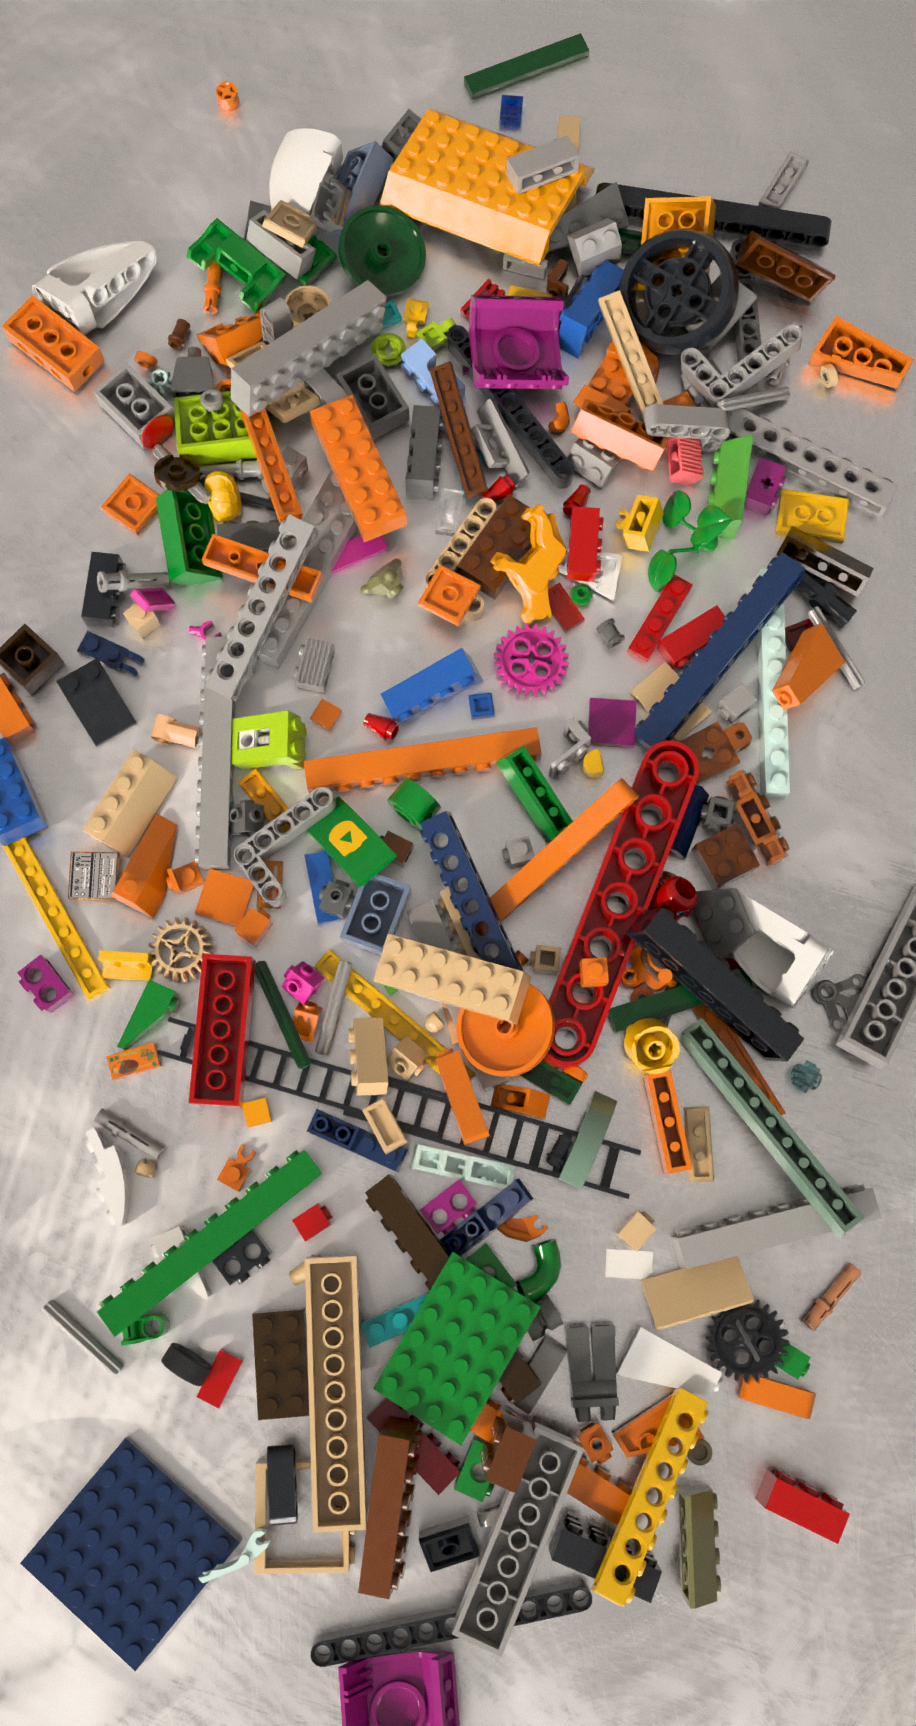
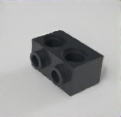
M252 1229L212 1262L229 1285L236 1282L239 1286L251 1277L248 1272L255 1266L259 1270L271 1260L268 1256L273 1252L258 1231ZM251 1244H257L260 1247L261 1253L259 1257L252 1258L249 1255L248 1248ZM231 1260H237L240 1263V1271L237 1274L231 1273L228 1269V1264Z

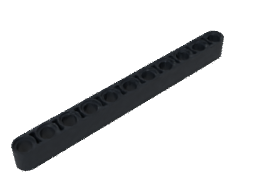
M603 182L598 184L596 194L613 183ZM617 184L627 218L644 219L645 198L698 197ZM713 199L716 205L714 231L748 236L751 231H754L770 240L814 247H824L829 243L832 221L826 216Z
M575 1580L528 1590L523 1604L527 1601H532L536 1604L535 1609L531 1612H525L521 1607L514 1626L588 1610L592 1604V1594L589 1586L584 1581ZM578 1590L586 1592V1597L582 1601L573 1599L574 1593ZM551 1596H558L561 1598V1602L558 1606L552 1607L547 1604L548 1599ZM460 1605L322 1634L313 1642L310 1654L311 1660L318 1667H327L458 1639L459 1637L452 1635V1628H448L445 1625V1621L448 1618H455ZM424 1623H429L432 1625L433 1631L429 1634H424L420 1631L419 1627ZM397 1629H404L408 1635L404 1639H397L393 1633ZM372 1634H377L381 1637L382 1641L380 1644L373 1645L368 1641V1637ZM345 1640H352L356 1647L353 1650H346L342 1643ZM320 1645H325L329 1648L330 1653L326 1656L319 1655L316 1648Z

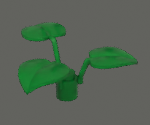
M676 490L669 497L663 510V523L668 528H675L681 522L682 525L692 530L693 534L690 541L694 547L670 549L668 552L661 549L655 553L648 568L649 582L654 591L659 593L660 589L675 574L677 560L673 555L674 553H698L700 550L711 553L716 549L718 545L717 536L733 521L718 506L709 505L705 507L698 516V527L695 528L684 520L691 511L689 496L683 491Z

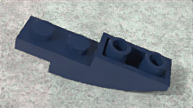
M316 1109L307 1129V1132L396 1172H399L408 1151L407 1148L400 1146L385 1154L375 1134L319 1109Z
M518 1178L484 1206L474 1211L441 1238L440 1241L450 1255L452 1252H455L462 1256L515 1216L519 1210L534 1198Z

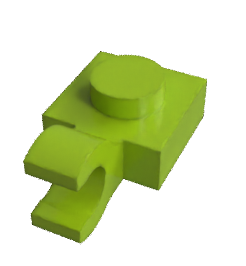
M448 318L439 326L434 321L416 333L418 340L422 338L434 351L447 343L446 336H448V330L455 326L456 323L452 318Z

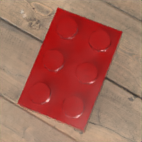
M777 1468L775 1472L767 1469L755 1499L765 1509L838 1544L850 1516V1513L843 1508L844 1503L824 1491L822 1496L819 1495V1491L804 1481L799 1480L798 1484L795 1483V1479Z

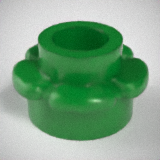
M579 584L577 587L574 586L570 591L571 601L577 606L587 605L590 599H592V590L588 589V586L585 584Z

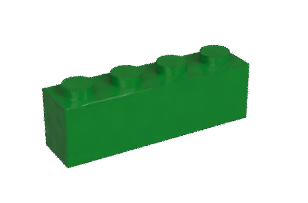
M524 745L513 749L496 761L497 766L546 841L556 838L573 822Z

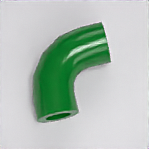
M548 1239L532 1246L537 1261L536 1269L529 1276L516 1280L519 1293L532 1301L538 1300L549 1293L558 1281L562 1265L556 1239Z

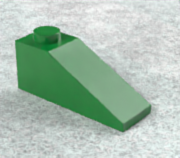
M148 980L117 1047L128 1050L164 1021L171 1011L175 1012L180 1002L178 998L179 993Z

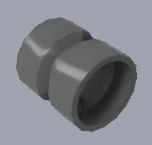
M547 1294L535 1301L541 1308L527 1330L533 1342L544 1336L546 1329L552 1331L564 1324Z

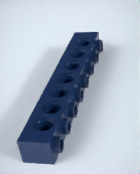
M444 811L420 823L422 827L420 834L425 843L429 842L432 849L430 856L435 865L439 864L442 871L440 878L445 887L449 886L452 893L450 900L454 908H459L462 915L460 922L464 930H469L472 937L470 943L474 952H479L481 959L484 961L523 971L451 812ZM442 834H446L448 837V843L445 847H441L438 843V839ZM451 856H456L458 859V865L455 869H451L448 865V860ZM463 877L468 881V888L465 891H461L458 887V882ZM473 899L477 901L479 906L475 913L470 912L468 909V904ZM482 921L487 923L489 927L486 935H482L478 931V926ZM491 944L497 945L499 949L496 957L490 956L488 952Z

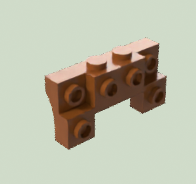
M740 770L730 775V779L726 784L736 800L735 805L755 845H759L768 866L782 861L789 856L787 851L790 848L785 838L779 837L781 835L779 832L781 825L776 816L771 817L768 808L771 807L765 795L761 796L759 792H756L754 786L757 783L751 772L747 774L745 770Z

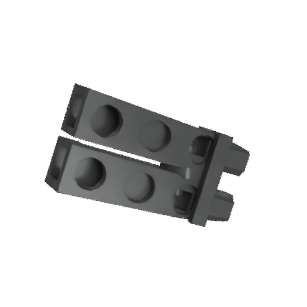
M587 1325L564 1327L572 1394L571 1406L575 1410L577 1421H591L590 1407H600L601 1420H615L616 1406H619L616 1382L615 1325H590L594 1378H592L589 1327Z

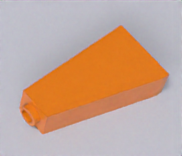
M822 623L805 629L802 632L772 689L783 710L801 705L845 663Z
M453 1048L440 1052V1057L436 1058L435 1061L464 1145L489 1137L488 1129L460 1052H454Z

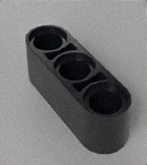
M294 1444L268 1446L267 1473L270 1525L297 1524L298 1501Z

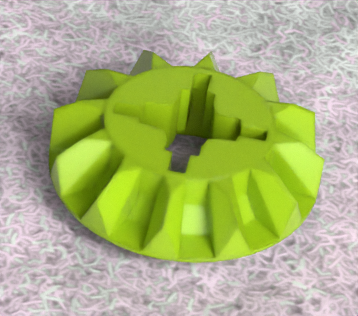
M393 333L381 334L371 344V355L376 354L381 364L387 368L390 365L397 366L401 361V354L406 351L403 339ZM388 344H390L392 350L389 356L385 352Z

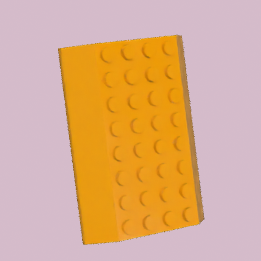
M428 109L390 168L380 205L397 209L410 218L540 266L549 251V238L578 187L580 185L586 187L595 168L579 162L578 172L517 194L506 176L507 158L533 149L536 146L443 112Z

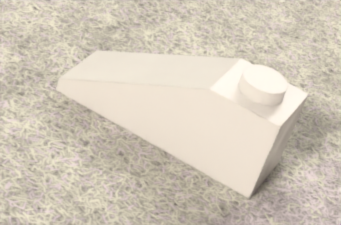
M183 1225L151 1239L153 1244L150 1247L155 1259L159 1258L161 1262L165 1259L162 1254L175 1245L178 1249L185 1243L183 1238L187 1233ZM202 1269L184 1282L203 1299L212 1295Z

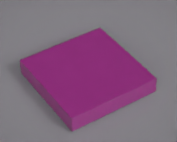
M590 698L588 735L591 737L589 745L634 748L637 701Z

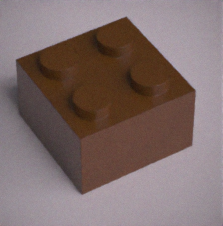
M738 823L695 844L691 849L712 890L720 889L726 884L728 885L754 872L760 866Z

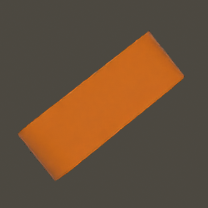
M760 1376L759 1384H757L754 1377H751L750 1383L746 1384L743 1377L739 1398L806 1419L811 1418L816 1397L814 1392L776 1380H767Z

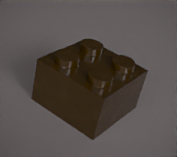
M26 624L20 627L0 647V667L31 695L64 664L59 654Z

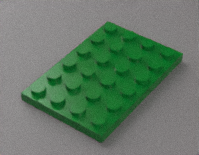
M452 1252L373 1389L462 1446L541 1306L462 1256Z

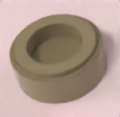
M705 1439L697 1440L695 1447L692 1450L689 1449L687 1457L695 1465H705L712 1458V1447Z

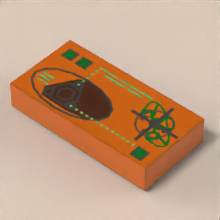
M154 1042L106 1056L112 1080L161 1066Z

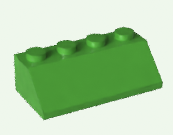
M753 435L724 441L721 443L720 449L715 450L713 464L717 465L716 471H712L710 485H714L713 492H709L707 505L718 506L733 520L717 537L734 539L742 523Z

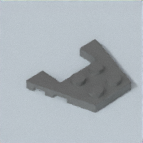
M738 889L696 891L697 902L693 910L706 943L711 949L710 952L716 958L719 957L724 960L755 934Z

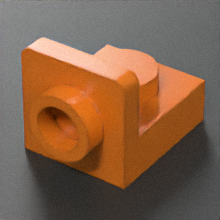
M195 861L174 870L172 868L167 869L169 876L165 877L170 890L175 889L179 895L205 883Z
M307 1001L304 1005L299 1002L293 1016V1022L300 1038L309 1042L314 1040L318 1020L323 1009L311 1001Z

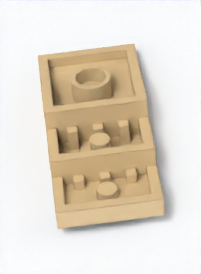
M261 341L226 358V363L230 368H233L267 345ZM303 381L297 388L289 390L279 400L268 404L266 408L285 424L319 406L320 403L319 397L305 388V382Z

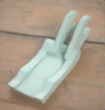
M258 1528L254 1531L238 1559L229 1563L217 1564L214 1569L204 1571V1576H200L198 1579L205 1583L247 1565L269 1546L271 1540H265L264 1542L258 1540V1537L264 1535L268 1529Z

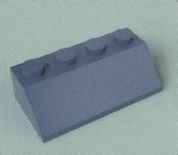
M376 141L350 150L346 155L336 180L352 193L341 229L335 230V232L341 233L348 219L357 211L365 207L375 206L374 203L377 196L383 189L382 184L388 175L393 158Z

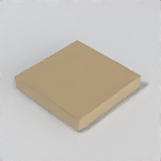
M283 200L277 203L265 218L262 226L302 248L318 229V226L310 219L311 215Z

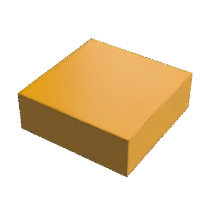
M266 1097L243 1103L247 1128L272 1122Z

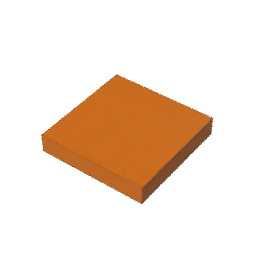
M129 473L103 503L101 509L138 536L158 512L156 497L159 494Z
M440 564L421 596L418 606L459 627L480 591L481 585Z
M210 868L195 914L237 927L246 915L255 887L248 879Z

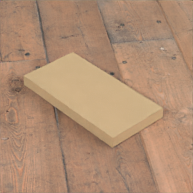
M738 1256L689 1269L682 1268L641 1280L657 1331L754 1302V1297Z

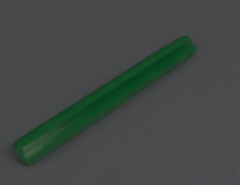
M258 961L255 965V974L297 1067L304 1069L311 1064V1060L266 961Z

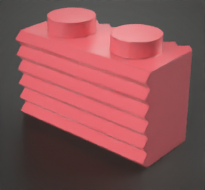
M668 437L666 445L670 482L691 486L703 479L699 439Z

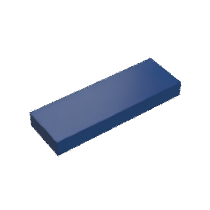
M325 851L304 855L318 925L341 921V918L322 912L319 909L322 901L319 899L322 887L327 886L329 881L334 882L329 855Z

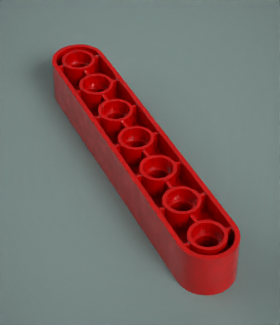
M662 741L653 745L646 752L631 786L639 797L619 817L548 1001L554 1014L555 1033L551 1047L543 1061L558 1070L580 1066L592 1055L635 944V941L626 932L639 915L649 908L699 776L698 759L694 752L681 742ZM662 767L672 769L676 773V780L672 782L662 780L658 775V769ZM647 809L656 811L660 817V823L657 825L646 824L642 819L641 813ZM630 852L638 853L643 859V867L639 869L630 868L625 863V855ZM612 896L622 897L627 904L626 911L623 913L611 911L608 907V899ZM594 940H603L610 948V953L607 956L609 983L606 986L590 987L593 993L592 1000L588 1003H580L573 996V988L581 984L579 963L581 959L598 958L592 954L590 944ZM561 1029L570 1030L575 1035V1045L570 1049L559 1047L555 1041L557 1031Z

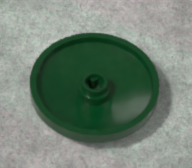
M381 205L365 207L348 219L339 237L338 254L342 268L357 287L368 280L386 297L397 296L410 289L423 272L426 261V248L421 232L408 216L397 209Z

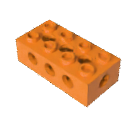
M33 295L2 325L10 342L74 392L105 361L100 348Z

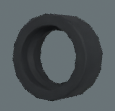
M171 1343L161 1359L162 1364L172 1373L195 1386H202L212 1370V1366L205 1359L178 1343Z

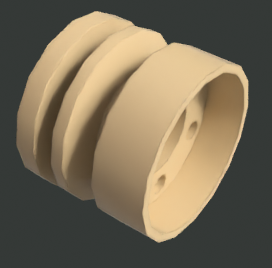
M301 286L292 290L287 295L285 302L291 312L292 329L331 304L327 293L314 286Z

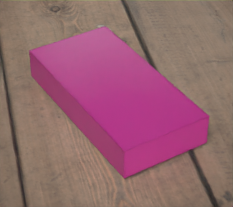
M162 587L134 589L130 594L145 612L170 610L176 604Z

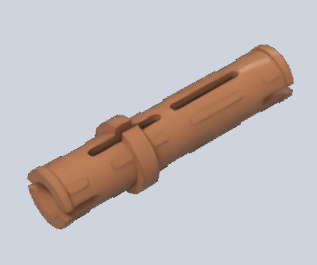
M849 1263L821 1298L816 1299V1304L812 1310L802 1319L803 1323L815 1332L821 1322L834 1312L833 1308L862 1275V1272Z

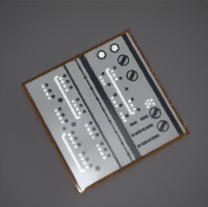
M71 851L68 899L117 901V899L110 895L119 880L120 853Z

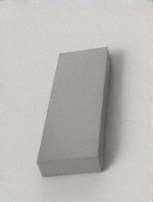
M790 151L761 197L758 206L781 209L808 166L809 160Z

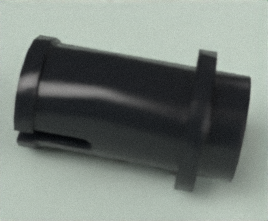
M559 1134L551 1152L546 1154V1162L555 1168L563 1165V1159L573 1141Z

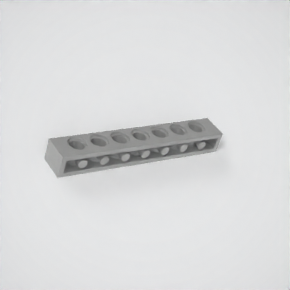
M747 408L733 410L728 418L730 434L726 441L746 435H753L752 454L785 466L786 471L838 497L848 498L850 503L880 518L886 511L898 488V485L894 484L890 479L882 478L868 468L857 466L851 460L841 458L833 454L831 450L821 448L813 444L809 439L801 438L793 434L789 429L781 428L773 424L769 419L761 418L751 413ZM745 428H750L753 431L749 432ZM765 438H770L773 442H769ZM785 448H791L793 452H789ZM806 457L811 458L813 462L807 461ZM826 467L831 468L834 472H829ZM846 478H851L854 482H849ZM867 488H871L874 492L868 491Z
M290 514L287 519L281 522L279 527L280 534L277 540H274L269 547V557L266 562L260 565L258 570L259 577L256 583H253L248 590L247 596L249 598L246 604L240 607L237 613L238 620L235 626H232L227 633L228 641L225 647H222L217 654L216 666L209 671L206 677L207 684L205 687L234 701H237L319 532L315 526ZM296 538V545L293 548H287L288 540ZM282 559L286 560V566L282 570H277V562ZM275 581L276 586L274 590L267 592V583ZM264 602V611L256 613V605ZM254 623V632L246 635V626ZM238 645H243V654L240 656H236V647ZM228 666H233V675L226 678L224 674L225 669Z

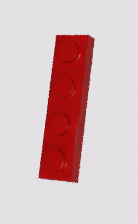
M675 574L673 575L627 650L629 653L648 662L693 584Z

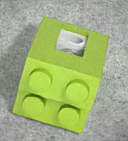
M287 710L232 719L231 765L243 770L276 765H286L295 770L304 769V761L306 759L305 737L307 731L305 723L301 721V716Z

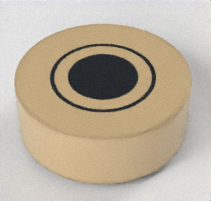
M829 363L820 368L821 380L825 387L830 388L837 385L838 373L834 365Z

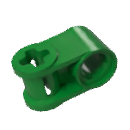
M162 1313L141 1316L122 1331L123 1340L121 1341V1346L136 1344L165 1335L170 1328L169 1318ZM154 1319L161 1323L159 1333L154 1332L151 1328V1323Z

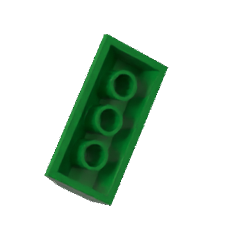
M165 490L156 497V504L169 581L182 585H194L221 580L223 578L222 571L205 566L202 561L212 534H215L212 512L208 503H200L188 490Z

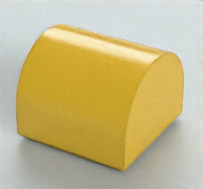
M599 749L589 751L582 763L583 774L591 779L601 778L604 773Z

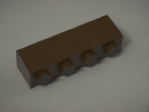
M794 526L789 530L776 554L779 556L783 552L805 567V570L859 597L874 569Z

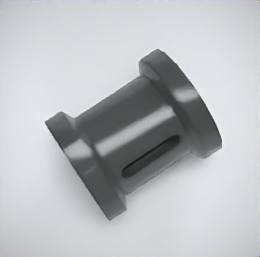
M614 618L604 621L596 628L597 632H601L607 642L606 647L608 649L617 646L625 640V636L621 635L616 628Z

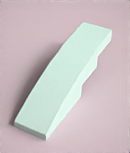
M415 1144L410 1168L505 1189L513 1182L516 1166Z

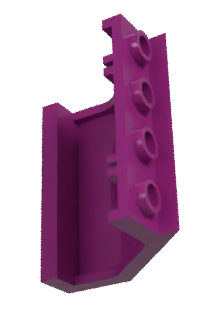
M471 295L469 337L474 388L562 389V385H568L569 376L563 371L561 365L558 336L560 310H563L564 301L559 297Z
M420 1648L350 1661L338 1667L342 1726H460L454 1652Z

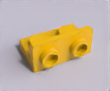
M99 950L98 960L104 963L103 978L151 980L153 968L151 961L153 957L149 953Z

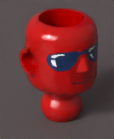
M672 876L655 889L648 910L666 908L674 914L676 921H679L683 916L688 918L690 910L693 909L697 902L695 887L681 876Z

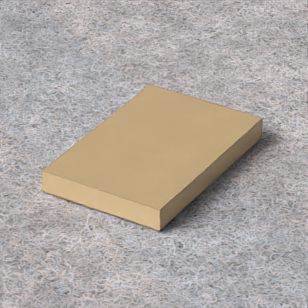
M664 662L633 688L630 693L649 713L653 704L660 702L664 698V692L670 684H675L679 677ZM704 702L700 704L674 736V741H681L712 714V711Z

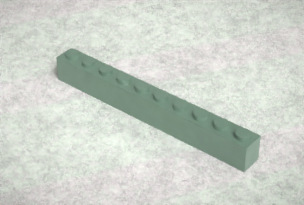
M701 1018L682 1031L680 1042L838 1239L841 1240L857 1228L865 1217L706 1022Z

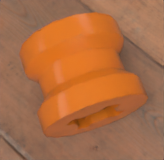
M225 81L216 87L219 107L227 112L235 110L239 105L235 84Z

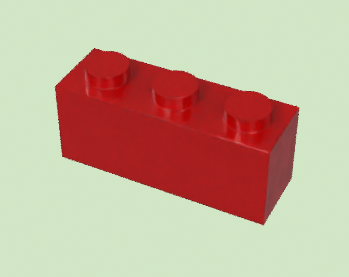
M572 506L566 580L594 582L595 575L600 574L601 560H597V552L601 553L602 538H598L599 531L603 530L604 517H600V508Z
M716 605L659 640L657 645L658 651L672 669L678 666L679 668L685 667L692 661L691 658L694 657L698 649L701 647L704 649L708 644V638L715 629L719 630L724 624L725 615Z

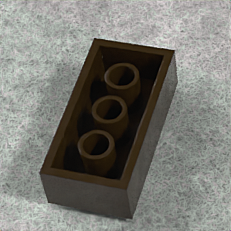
M306 1307L264 1310L252 1313L258 1420L309 1416L306 1313H304Z

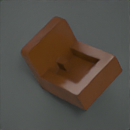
M560 259L556 266L553 265L548 273L546 292L552 294L553 297H559L565 301L568 296L569 286L563 283V280L567 275L568 262Z

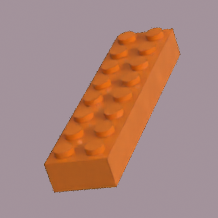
M212 534L202 561L205 566L256 583L259 577V567L263 562L267 561L269 553ZM286 560L278 561L276 569L282 570L286 566ZM302 565L288 595L313 603L323 578L322 572ZM270 581L266 587L274 589L276 583L275 581Z

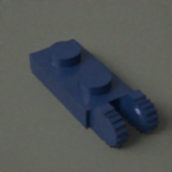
M88 630L77 649V652L92 660L98 658L101 664L136 677L138 671L124 664L128 658L138 664H143L145 660L142 656L129 651V649Z

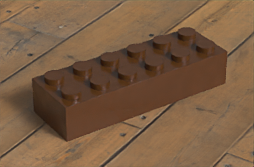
M389 1417L378 1434L358 1589L360 1594L390 1599L393 1590H398L400 1579H403L406 1562H403L402 1558L403 1553L407 1552L409 1536H405L407 1527H410L412 1510L408 1509L410 1501L414 1499L416 1485L412 1484L413 1475L417 1474L419 1459L415 1458L422 1442V1433L418 1432L420 1424L418 1422Z

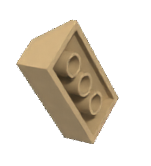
M133 749L82 830L93 839L129 858L178 778L154 760Z

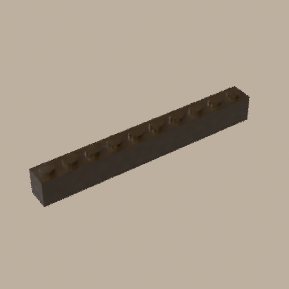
M388 1174L365 1192L368 1196L366 1202L373 1212L378 1210L383 1217L380 1222L388 1232L393 1231L398 1239L395 1240V1243L403 1253L407 1251L411 1256L410 1264L418 1274L422 1272L426 1277L427 1281L424 1283L430 1291L447 1263L450 1254L393 1175ZM517 1348L499 1379L504 1386L501 1388L504 1396L509 1402L514 1400L516 1404L542 1384V1381Z

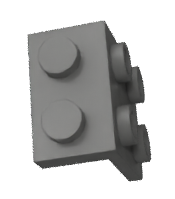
M580 438L574 442L567 457L577 473L600 488L606 484L613 468L622 460L615 453L607 449H601L596 444Z
M574 717L565 723L563 736L572 747L551 763L549 770L551 777L558 775V777L562 776L569 770L568 765L574 761L578 763L584 759L590 748L591 737L587 734V727L582 721L579 720L577 722Z

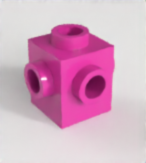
M302 961L298 965H291L284 974L286 979L281 987L304 1005L317 994L325 977L319 974L311 965Z

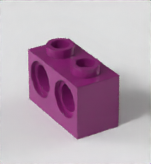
M39 955L17 972L21 977L19 983L27 992L31 990L36 997L33 1001L41 1011L45 1009L52 1013L75 995L50 961L43 955ZM41 970V979L34 982L32 979L34 972ZM51 989H55L56 997L53 1000L48 1001V991Z
M458 1180L421 1208L420 1212L437 1235L440 1232L446 1235L456 1227L454 1221L461 1216L465 1220L476 1211L474 1206L477 1202L462 1182ZM456 1194H464L466 1196L467 1204L465 1207L459 1209L453 1205L452 1200ZM437 1209H443L447 1213V1220L442 1224H438L433 1220V1213Z

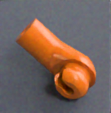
M566 402L556 404L558 416L548 424V428L553 434L562 432L569 425L570 418Z

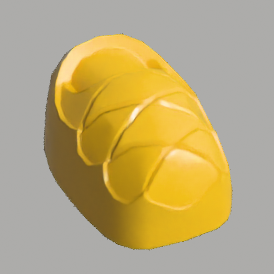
M213 471L208 474L204 481V488L211 494L208 505L215 519L219 522H227L239 518L242 513V502L234 477L223 471Z

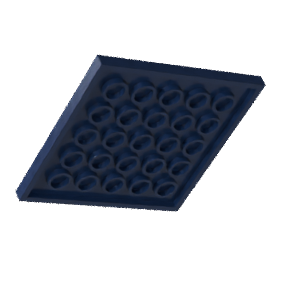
M127 1436L20 1564L125 1663L136 1671L208 1583H202L198 1577L204 1576V1571L214 1569L217 1564H223L240 1544L241 1540Z

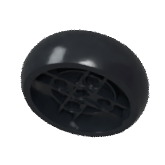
M678 228L661 232L637 248L623 270L619 290L639 342L648 349L661 354L681 355L687 348L700 350L706 347L725 330L736 310L739 297V278L733 258L717 239L699 230ZM678 249H688L684 257L670 258L658 266L653 264V262L666 253ZM712 260L715 261L721 273L722 290L719 301L711 298V280L706 271ZM691 267H695L694 274L686 276V271ZM664 277L663 284L655 286L656 280ZM639 284L646 287L645 300L650 312L645 324L640 320L636 306ZM680 289H681V290H682V294H681L680 296L677 294V296H676V295L674 294L675 291H676V290H679V291H680ZM702 299L699 307L692 308L694 300ZM666 308H671L670 314L667 317L662 318L661 314L663 310ZM698 319L704 321L700 327L690 333L667 337L672 327L687 326Z

